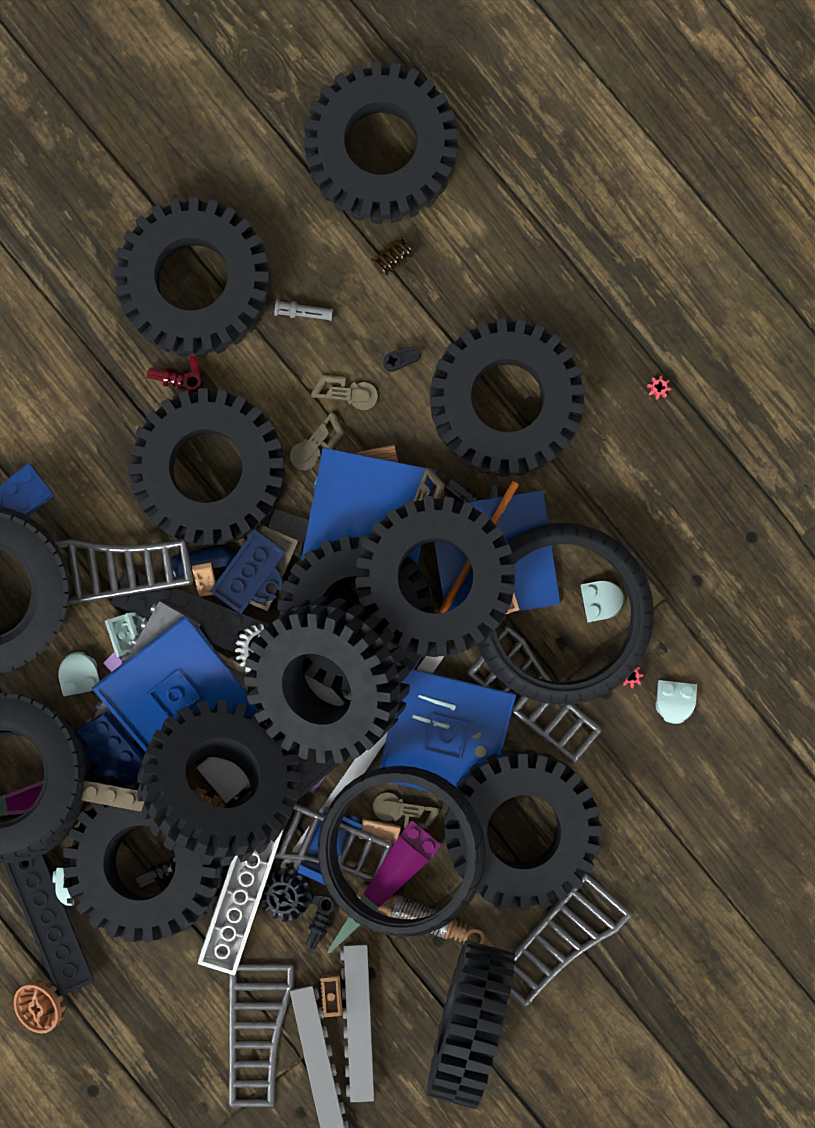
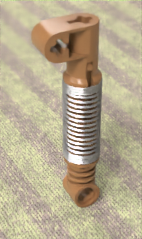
M364 883L361 884L357 894L359 899L368 887ZM398 894L392 895L377 909L386 913L387 916L399 919H416L436 913V909L432 911L433 908L429 909V906L426 908V905L423 907V904L420 906V902L418 904L413 900L410 902V899L407 901V897L404 899V896ZM456 919L444 927L431 932V934L434 932V935L437 934V936L444 939H452L454 937L455 941L459 939L458 942L471 941V934L478 933L481 936V940L478 943L484 944L485 934L480 928L467 927L468 924L463 925V922L459 924Z

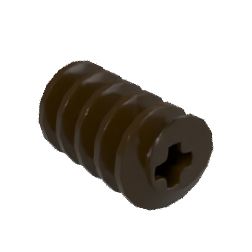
M402 237V242L394 241L396 247L389 244V251L383 249V256L377 253V261L373 258L370 259L380 274L383 273L388 276L387 269L394 272L393 265L395 264L400 267L399 260L406 263V255L413 258L412 250Z

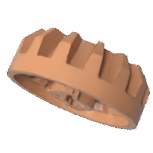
M38 979L32 982L29 981L18 989L14 996V1009L18 1019L26 1028L36 1033H47L58 1026L64 1019L63 1011L65 1010V1004L60 1003L63 996H57L55 993L56 987L49 988V982H42ZM54 1006V1013H50V1009Z

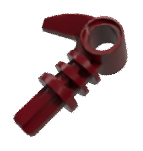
M190 356L191 372L188 374L182 372L179 375L178 371L172 373L171 368L163 371L150 367L147 371V378L163 382L164 387H167L169 384H171L172 388L178 386V389L184 387L189 393L198 392V389L203 388L201 371L194 356ZM191 381L198 382L195 387L188 386Z

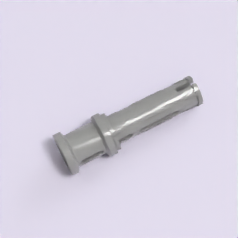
M276 299L274 316L280 314L290 316V318L302 316L331 321L333 309L298 305L295 301L290 303Z

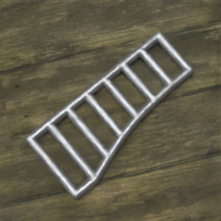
M73 539L56 541L59 549L68 547L75 597H69L68 605L191 585L193 583L188 545L184 539L129 546L105 545ZM76 547L87 549L93 588L92 594L83 595ZM180 547L185 578L174 579L169 549ZM162 550L166 581L156 583L151 551ZM95 551L106 552L111 583L110 591L101 592ZM143 552L148 584L137 586L132 553ZM114 553H125L130 585L128 588L119 589Z
M504 626L497 634L499 642L501 643L506 635L516 641L506 654L508 658L512 660L522 648L527 659L520 669L527 672L532 665L538 674L537 678L552 681L532 653L525 639L510 626ZM480 655L468 669L466 675L478 685L493 688L491 684L497 678L493 672L485 680L476 674L485 662L482 655ZM506 685L502 689V691L510 692L512 690ZM522 695L513 706L512 714L572 763H576L602 731V728L575 704L563 705L544 729L535 721L549 704L541 702L529 717L520 710L529 698ZM570 710L578 718L563 737L557 741L550 733ZM585 723L592 729V732L578 749L572 753L564 746L582 724Z
M296 803L293 808L295 810L294 815L274 858L319 864L318 856L307 855L306 853L320 821L323 822L325 814ZM302 814L312 817V822L299 852H286ZM341 822L339 829L349 832L338 856L341 872L371 882L393 847V843ZM355 836L366 839V842L355 868L345 865L344 862ZM375 843L383 846L384 849L371 875L362 871L372 845Z
M585 873L581 878L583 883L586 882L623 915L614 923L583 896L578 889L573 887L567 891L568 897L562 901L558 900L514 951L515 962L523 955L545 974L543 979L536 983L515 964L514 974L532 988L525 998L513 987L511 988L510 996L523 1007H528L550 981L569 963L594 945L617 933L632 916V912L588 873ZM573 896L609 929L600 934L596 933L565 904ZM561 911L592 939L581 945L552 919ZM548 925L575 950L565 957L540 933ZM534 940L559 961L553 969L547 967L527 949Z
M239 963L235 975L229 974L230 1107H273L275 1105L278 1043L283 1020L291 998L290 990L295 987V966L291 963ZM237 971H287V983H237ZM237 991H285L282 1002H237ZM237 1010H279L275 1022H237ZM237 1029H273L271 1041H237ZM237 1049H270L269 1060H237ZM237 1068H268V1080H236ZM236 1088H267V1099H236Z

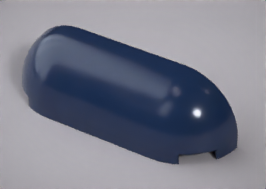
M216 545L189 551L191 571L192 566L211 563L213 569L227 567L237 553L226 545ZM180 553L171 558L174 578L184 576Z

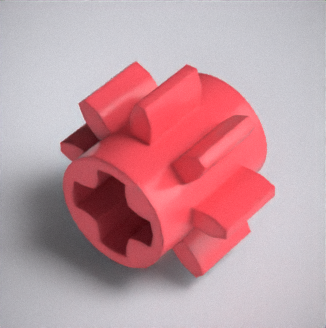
M662 376L658 380L651 378L653 384L647 385V388H651V392L648 395L654 394L656 400L661 395L663 398H666L665 391H671V388L667 387L669 380L663 381ZM658 383L663 388L660 392H657V388H654Z
M637 667L633 671L635 672V680L628 681L626 679L623 682V686H625L627 683H630V687L633 688V683H637L639 685L641 684V682L639 681V677H643L644 675L639 674L637 672L640 669V667Z

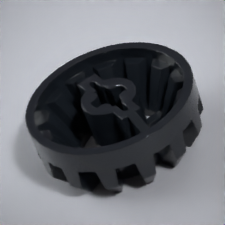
M279 868L268 875L259 902L264 906L263 911L265 913L269 912L272 915V919L278 918L282 922L294 921L309 908L312 901V888L308 879L303 874L298 873L297 870ZM270 895L274 897V901L277 904L276 908L270 901ZM289 905L292 907L285 911L279 910L280 906Z

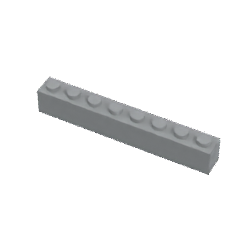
M367 943L344 944V949H340L341 961H345V968H341V978L345 980L346 988H342V999H346V1007H343V1019H347V1026L344 1027V1038H348V1046H345V1058H349V1065H345L346 1077H350V1085H346V1095L350 1097L351 1102L374 1101Z
M313 984L296 987L290 990V995L320 1128H349L348 1121L343 1119V1114L346 1113L344 1103L339 1101L338 1095L341 1094L340 1085L335 1083L334 1076L337 1075L336 1067L330 1061V1057L333 1056L331 1045L326 1043V1038L328 1037L327 1027L322 1025L321 1019L324 1018L323 1009L318 1007L317 1000L320 999L318 988H314Z

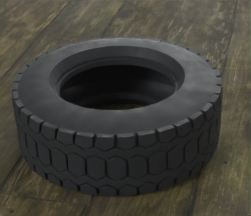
M0 506V549L13 555L23 565L29 576L32 589L30 602L24 613L14 623L0 629V673H4L29 663L40 655L56 637L64 622L68 608L69 580L65 560L51 535L40 524L25 514Z
M0 693V737L6 735L26 737L37 748L44 766L43 787L36 802L18 818L0 822V863H17L36 858L52 850L69 835L71 828H75L74 826L79 822L77 817L85 810L87 801H82L81 799L84 781L91 782L88 755L83 742L65 718L34 699L22 695Z

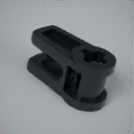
M415 346L388 353L384 357L383 366L387 371L395 372L419 360L418 350ZM389 358L396 360L395 366L392 367L391 364H387Z

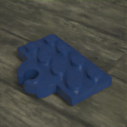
M254 529L210 592L240 614L243 613L252 599L258 602L274 600L277 596L270 594L266 587L267 584L274 583L277 590L282 591L283 578L276 565L286 551Z
M107 711L77 729V734L87 744L85 750L89 762L92 760L98 764L90 769L92 774L101 777L113 775L123 788L126 785L137 782L144 756Z

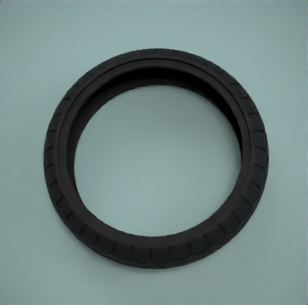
M576 523L544 524L530 528L511 538L507 543L511 548L514 564L535 550L558 544L581 546L603 557L618 572L627 589L631 608L630 625L624 644L617 655L600 671L580 680L553 682L539 679L526 673L516 666L505 654L497 638L496 630L489 638L477 645L488 667L506 686L529 699L547 704L571 705L597 699L617 688L633 673L648 648L654 624V603L651 588L638 561L627 548L610 535L593 527Z

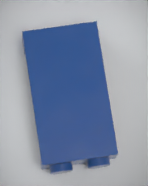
M325 807L323 814H326L329 807ZM353 814L344 815L342 822L354 827L361 828L362 823L359 821L360 818ZM320 821L306 853L307 855L318 856V838L322 821ZM339 829L337 838L338 856L349 833ZM300 861L297 868L298 873L325 884L319 864Z

